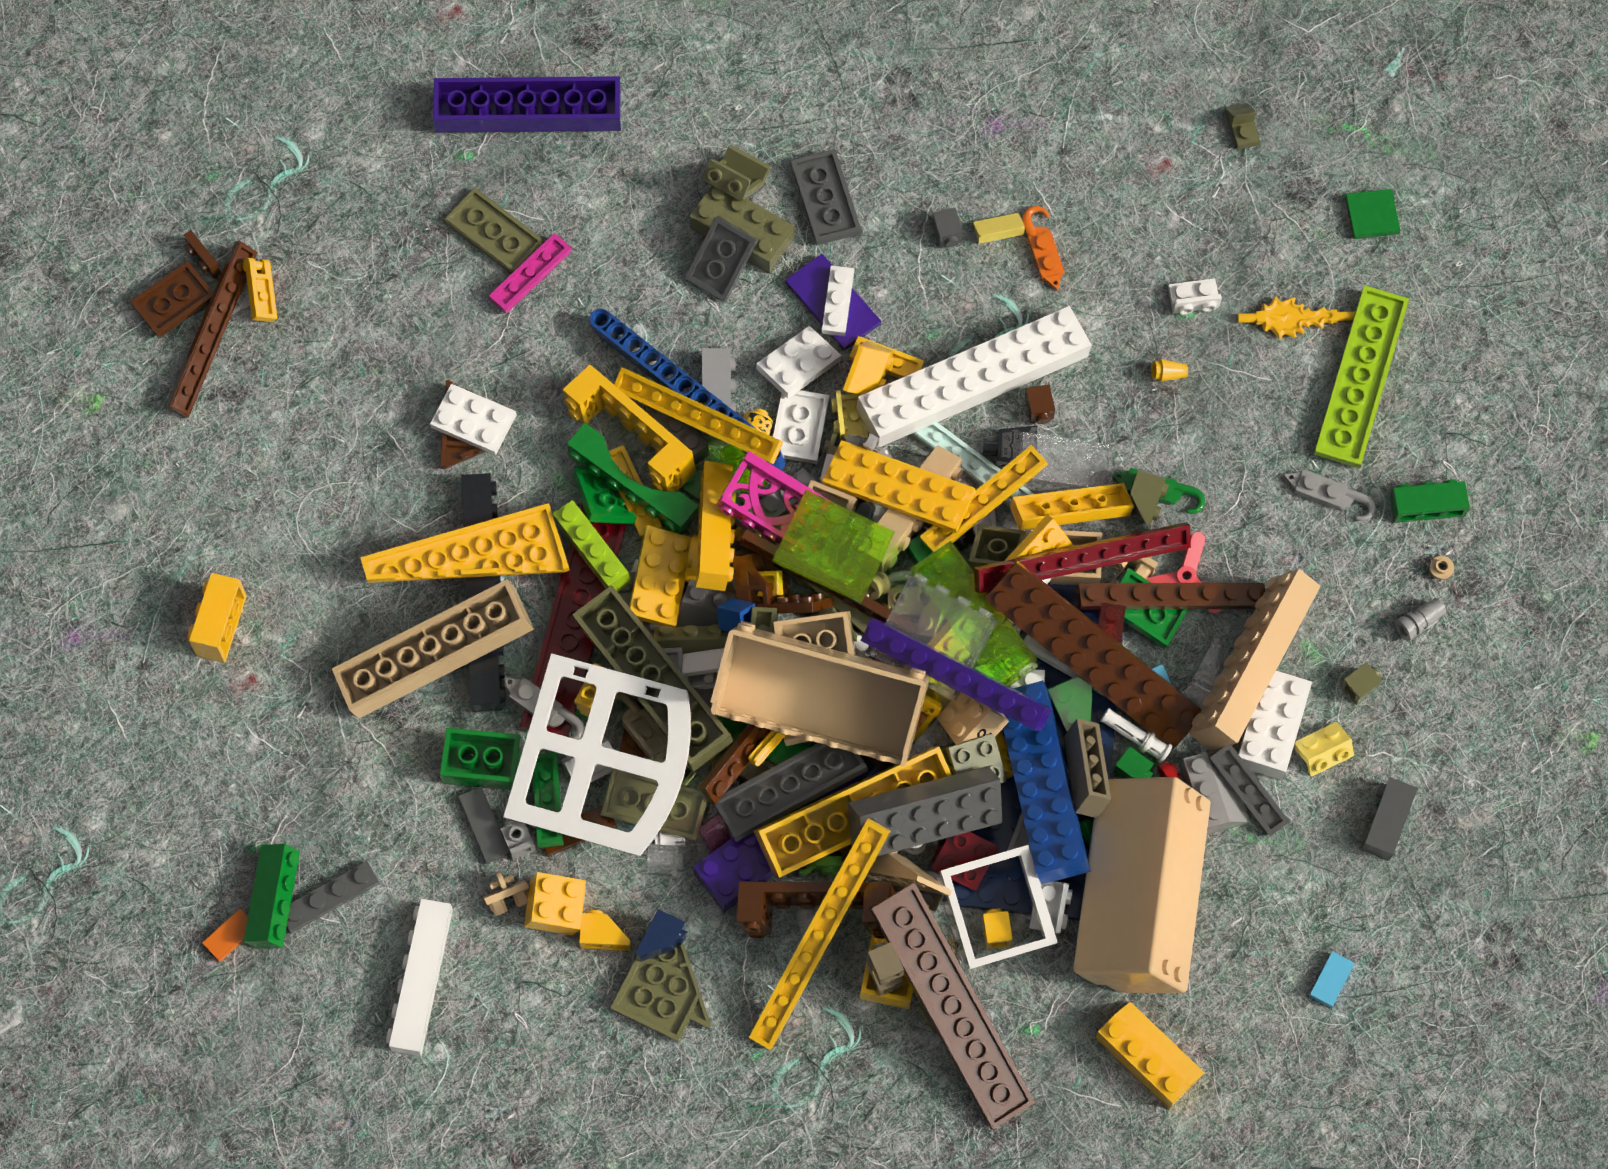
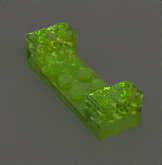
M951 541L910 568L915 582L926 597L929 596L980 666L982 673L1010 687L1038 667L1036 657L1007 617L984 600V595L987 592L981 594L975 592L974 572Z

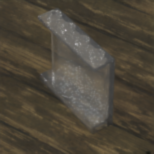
M917 572L914 576L906 574L905 577L908 580L886 624L974 668L997 623V620L991 618L993 613L982 607H979L978 610L970 606L971 601L960 595L957 598L948 595L950 590L939 584L933 587L927 583L928 578ZM870 645L865 652L882 663L907 670L913 668ZM928 676V688L950 700H957L960 694L959 691Z

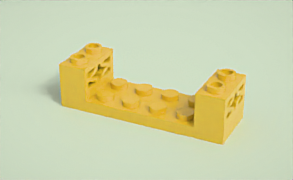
M588 365L563 389L564 402L568 407L567 413L574 421L577 422L579 420L583 424H588L605 408L612 417L616 415L621 419L622 425L627 430L635 431L643 444L646 446L650 444L655 449L656 455L648 462L649 476L652 479L651 485L654 490L677 492L697 473L692 451L592 365Z

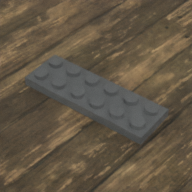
M818 743L726 792L714 806L737 842L754 833V830L788 815L868 772V768L860 755Z

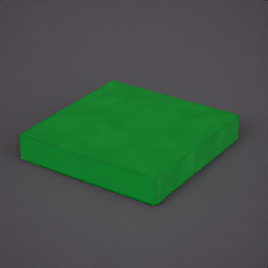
M1392 189L1346 194L1345 201L1353 239L1400 233L1401 230Z

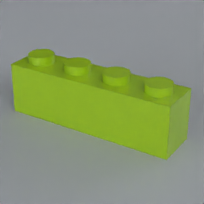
M573 500L553 513L556 525L605 589L612 585L619 592L631 583L629 572Z

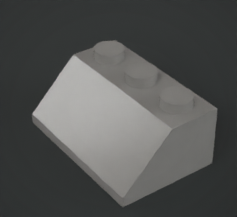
M1206 752L1183 758L1180 765L1184 782L1210 800L1207 835L1250 823L1244 802L1209 758L1214 752Z

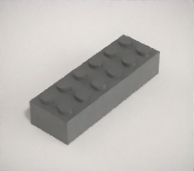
M989 766L848 802L851 846H853L868 818L891 831L878 856L1002 823L1000 779Z

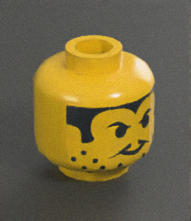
M756 408L744 414L743 418L757 430L770 435L773 421L765 410Z

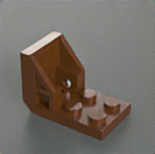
M754 552L736 555L733 558L736 599L755 603V607L777 608V614L813 613L834 606L833 597H824V593H811L809 596H802L801 593L789 594L788 579L783 573V595L773 596L772 583H767L759 574V571H781L774 563ZM758 592H762L763 596H757Z

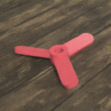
M1195 532L1191 535V548L1186 549L1182 566L1178 571L1148 577L1146 580L1151 583H1202L1197 578L1196 569L1205 542L1204 535L1201 532ZM1188 574L1190 579L1185 580L1182 575ZM1208 609V610H1209L1211 613H1215V614H1216V613L1221 612L1222 609Z

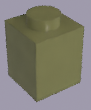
M1365 662L1347 676L1340 687L1357 705L1379 688L1382 679L1379 671L1373 666L1370 667Z

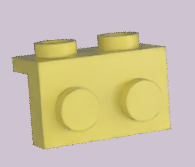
M836 390L835 398L831 399L832 413H837V420L833 421L834 433L839 435L840 442L841 440L846 442L850 434L854 436L860 435L867 439L868 430L856 410L857 400L861 395H841V390Z
M1337 722L1294 743L1295 750L1307 763L1308 772L1311 776L1354 756L1352 739Z

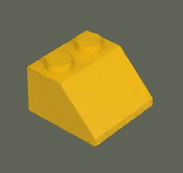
M870 341L860 344L843 390L863 395L886 385L887 380L884 377L886 371H891L895 358L892 355L894 351Z

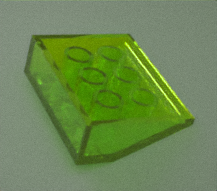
M805 490L772 562L856 602L862 603L895 531Z

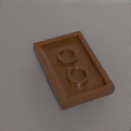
M187 261L133 298L130 303L159 339L208 305L214 292Z

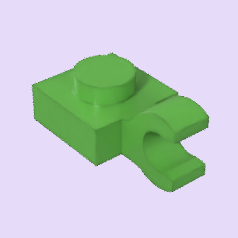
M824 856L808 864L809 867L806 870H799V876L807 877L814 870L821 872L825 876L836 875V872H839L842 866V856Z

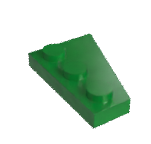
M574 466L572 475L589 522L635 523L637 516L633 511L628 512L624 507L625 501L621 497L615 496L611 488L606 484L605 479L601 476L595 477L587 470V467Z

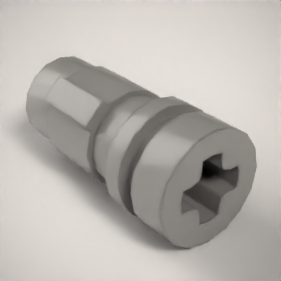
M1434 598L1415 609L1414 612H1408L1395 620V628L1404 640L1410 641L1416 635L1422 633L1423 629H1428L1438 623L1439 618L1446 614V608L1441 600Z

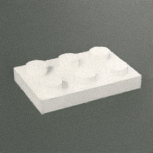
M808 326L756 364V369L788 399L840 362L841 355L812 327Z
M451 384L430 426L437 431L496 455L517 414L512 409Z
M800 390L787 399L781 393L773 437L783 441L781 451L785 459L817 464L829 395Z

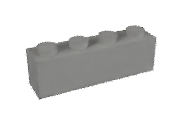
M702 348V386L736 412V401H731V393H736V379H731V371H736L735 357H731V348ZM702 431V438L708 443V446L731 445Z

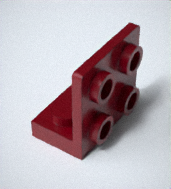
M972 832L944 838L941 840L929 866L939 872L995 855L998 846ZM990 864L952 875L951 879L976 891Z

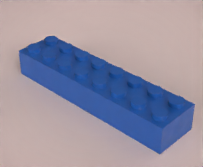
M1043 680L1013 688L1052 708L1049 692ZM1053 709L1042 731L1033 730L1005 715L1009 722L1003 730L1038 879L1041 884H1046L1091 872L1078 815L1075 813L1072 790Z

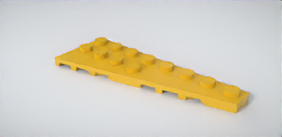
M549 503L360 557L368 583L569 571Z

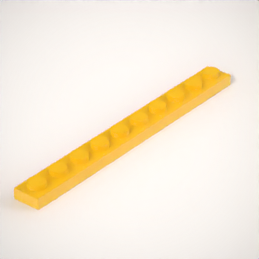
M869 818L866 820L749 1036L750 1039L769 1050L775 1045L891 831Z

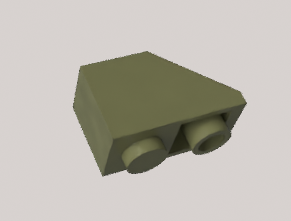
M1138 469L1130 494L1145 523L1151 525L1152 520L1157 521L1161 507H1158L1157 504L1160 497L1165 498L1169 484L1165 483L1166 477Z

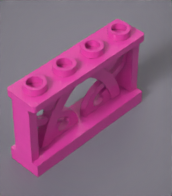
M748 451L716 505L720 507V511L725 515L735 516L740 519L741 524L746 528L752 530L755 528L761 532L766 540L770 542L776 541L784 546L786 551L792 555H800L805 550L832 501ZM745 468L751 471L748 484L737 483ZM763 480L770 483V489H760L758 486L764 487L762 484ZM737 489L748 490V494H742L738 497L744 500L743 506L733 502V491ZM781 489L784 491L783 504L790 514L779 517H766L761 508L758 494L770 495ZM792 497L798 500L797 505L793 504V506L796 509H798L796 511L791 507L789 503V499ZM813 509L817 511V514L810 526H808L802 517ZM796 520L803 528V536L800 539H793L787 534L788 529H793L796 534L797 526L794 523ZM775 526H781L780 530L776 529Z

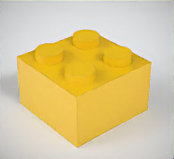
M540 872L533 875L529 882L524 927L573 936L581 927L586 880Z

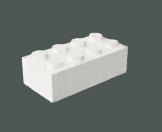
M1275 671L1245 728L1238 751L1239 756L1251 771L1279 780L1283 779L1312 684L1311 681Z

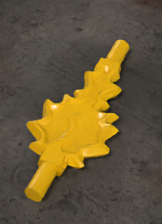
M1275 296L1269 305L1262 304L1261 311H1256V313H1239L1237 321L1238 323L1262 325L1265 332L1272 330L1279 339L1285 334L1295 338V332L1304 334L1302 325L1305 327L1315 325L1323 329L1324 323L1336 324L1338 321H1353L1356 311L1337 312V309L1326 310L1325 307L1315 311L1310 310L1309 307L1304 310V304H1294L1295 297L1281 302Z

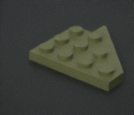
M678 944L674 951L642 962L635 959L610 1007L611 1011L677 1043L680 1042L690 1021L708 1030L711 1028V1023L684 944Z

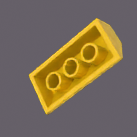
M1131 1002L1119 1010L1098 1031L1095 1037L1168 1109L1204 1074L1184 1052Z

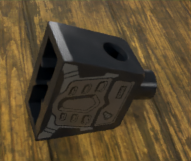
M1037 426L1000 429L997 442L983 441L982 455L996 456V466L1000 469L1004 468L1030 445L1036 449Z

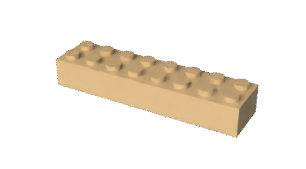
M1300 569L1272 577L1266 583L1265 593L1256 602V609L1253 615L1245 622L1244 626L1246 628L1243 634L1236 639L1232 654L1224 661L1225 667L1222 673L1213 682L1214 688L1203 700L1202 704L1204 706L1201 713L1197 714L1192 721L1193 727L1189 734L1210 751L1238 743L1320 588L1318 583Z
M506 579L332 668V671L349 711L359 719L534 630L516 588Z

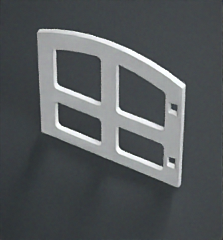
M551 653L504 817L641 856L665 823L676 801L684 778L691 737V712L688 691ZM574 667L588 670L586 678L573 675ZM563 677L596 686V693L583 737L580 740L547 731V724L560 680ZM647 686L661 690L658 698L645 695ZM618 692L667 705L668 744L666 760L659 763L602 746L615 695ZM542 749L575 758L574 769L560 812L532 806L525 801L536 761ZM596 765L611 767L654 779L658 782V787L651 802L631 832L620 831L585 821L581 818V812Z

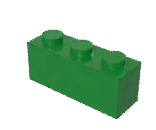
M1455 479L1439 484H1434L1433 482H1423L1417 486L1400 484L1393 488L1390 494L1394 523L1465 517L1470 509L1465 481L1457 482Z

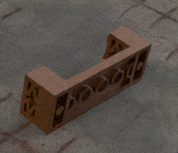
M739 882L737 923L746 935H749L751 938H763L764 935H771L773 906L778 909H789L790 906L814 909L815 906L821 905L833 882ZM863 882L850 905L852 909H863L862 922L870 935H874V938L885 939L869 907L895 892L890 882Z

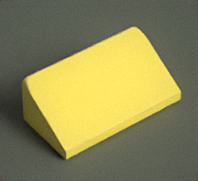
M1019 213L973 222L978 244L1024 235L1025 227Z

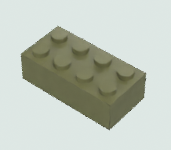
M714 186L709 188L690 215V229L706 237L715 217L720 216L759 239L748 262L769 274L794 239L795 226L747 198L740 201Z

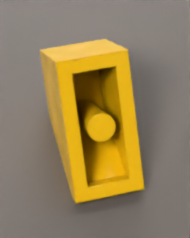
M589 910L588 913H582L579 942L581 949L631 951L630 939L607 914H603L599 910Z

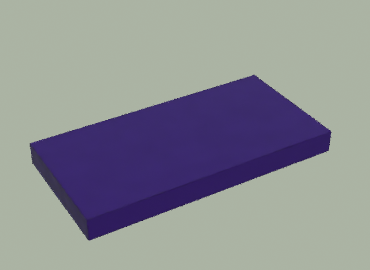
M820 254L785 280V284L821 325H823L830 269L833 266L823 254ZM853 288L851 291L845 336L831 335L844 351L856 342L858 336L864 337L881 324V320Z

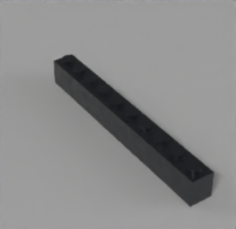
M491 474L461 475L463 528L498 518V506L493 504V496H497V483L492 481ZM501 576L466 577V600L499 584ZM504 645L469 662L470 706L472 712L502 711V702H506L505 687L501 688V679L505 678L504 664H500V656L504 655Z

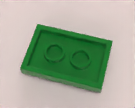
M1130 568L1125 571L1119 583H1151ZM1114 609L1107 611L1165 649L1189 609Z

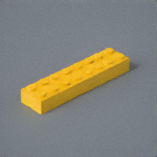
M1124 483L1013 497L1010 504V509L1019 530L1035 528L1046 515L1052 517L1058 525L1130 516L1134 508Z

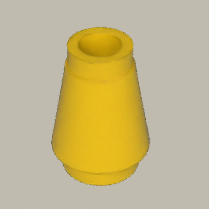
M1165 359L1153 361L1151 366L1152 379L1164 382L1186 378L1188 366L1187 364Z

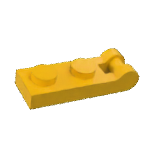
M246 257L243 261V270L246 271L252 320L274 322L277 319L270 261L265 259L255 261L254 258Z

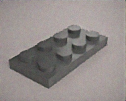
M832 149L791 160V168L816 246L861 234V226L836 150Z

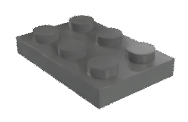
M715 217L685 279L722 301H727L759 239L722 217Z

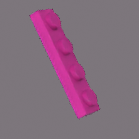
M554 233L489 295V300L507 314L572 252V248Z

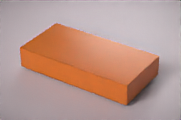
M241 909L236 911L202 942L219 962L225 959L244 940L248 916Z

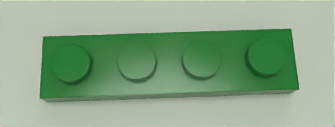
M557 752L542 753L538 755L533 772L535 806L553 812H560L561 798ZM536 826L539 848L564 845L563 834Z

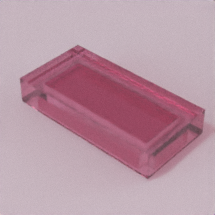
M717 815L699 828L709 855L731 839L725 822L720 815Z

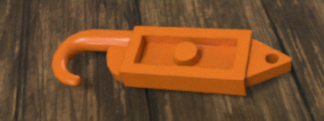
M1032 206L1022 216L1028 243L1041 281H1045L1058 291L1061 277L1064 276V269L1052 233L1046 227H1034L1031 219L1032 214L1036 212L1042 213L1046 218H1049V213L1043 207Z

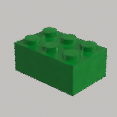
M446 728L440 770L442 784L511 790L521 758L523 744L521 735Z

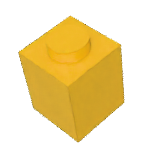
M1002 909L988 910L987 914H983L982 917L986 949L1011 946L1013 939L1008 911L1002 912Z

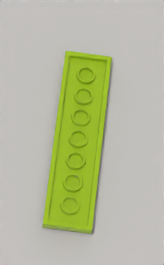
M1364 285L1314 455L1360 469L1410 298Z

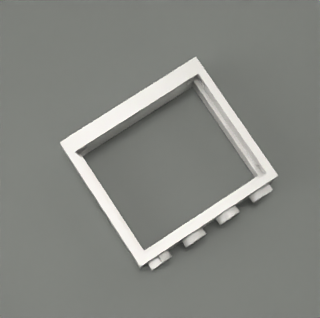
M1029 845L939 871L940 876L937 877V881L952 891L950 896L946 895L948 901L944 902L947 915H952L955 925L951 926L955 941L960 940L962 950L958 951L962 965L967 964L968 969L1058 943L1041 885L1035 872ZM1019 856L1043 939L975 959L951 876Z

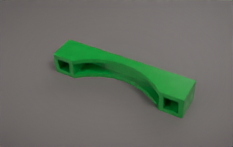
M584 423L567 443L568 455L574 462L578 464L580 462L587 466V470L595 477L601 476L606 480V484L614 491L620 490L625 494L626 499L630 503L642 506L648 516L653 519L657 517L670 532L674 533L676 531L682 535L699 515V505L683 493L654 490L630 479L611 458L604 436L588 424Z

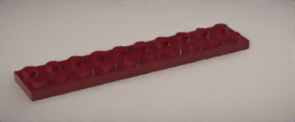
M582 504L580 510L587 518L585 509ZM590 522L618 558L627 524ZM570 544L566 558L569 571L562 573L532 683L540 689L551 653L589 664L594 647L577 625L572 614L603 592L605 587L572 544ZM574 667L573 675L586 677V669ZM563 677L560 680L555 700L575 715L577 704L574 701L584 682ZM526 710L523 712L520 729L529 731L533 716ZM565 720L557 727H547V731L569 737L572 725Z

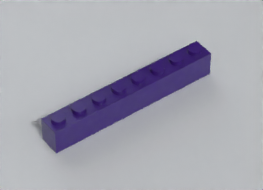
M871 618L860 640L913 668L926 671V675L1033 730L1042 731L1052 711V708L880 620Z

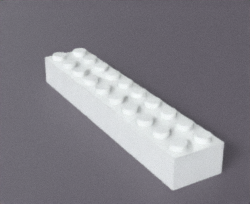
M1068 306L858 397L856 410L869 434L871 433L879 437L876 446L882 447L1088 357L1092 345L1071 307Z

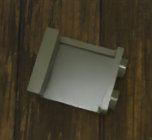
M730 145L721 161L717 162L711 159L708 162L702 180L743 201L764 186L771 166Z

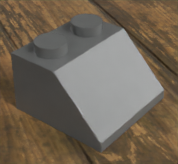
M690 579L681 602L676 627L718 624L717 607L731 598L736 599V595L726 591L696 588V581Z

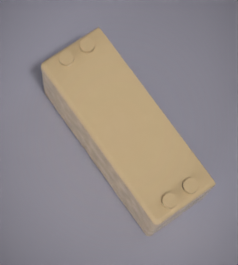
M741 621V623H738V626L729 631L710 701L713 703L711 707L713 715L716 714L734 721L745 722L756 727L774 730L782 734L803 738L807 741H814L829 747L847 750L858 755L876 758L880 761H887L900 766L906 764L929 683V677L925 675L926 671L917 668L907 670L756 629L755 624Z
M1177 777L1108 779L1112 800L1098 818L1094 817L1088 857L1091 872L1086 873L1073 971L1095 985H1107L1119 993H1185L1188 987L1210 800Z

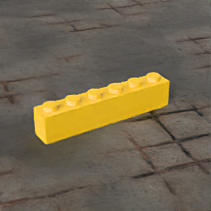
M704 461L700 479L696 588L725 591L727 582H732L734 567H730V563L733 562L734 548H730V544L734 543L735 530H732L731 526H734L735 516L725 515L720 511V507L716 505L733 476L732 464ZM732 493L734 503L736 502V493Z

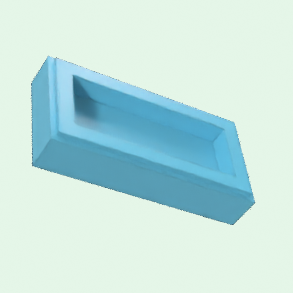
M1332 951L1309 997L1332 1008L1355 963Z

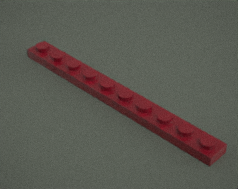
M1180 523L974 567L975 592L979 594L988 592L1016 560L1038 578L1045 580L1191 548L1190 524Z

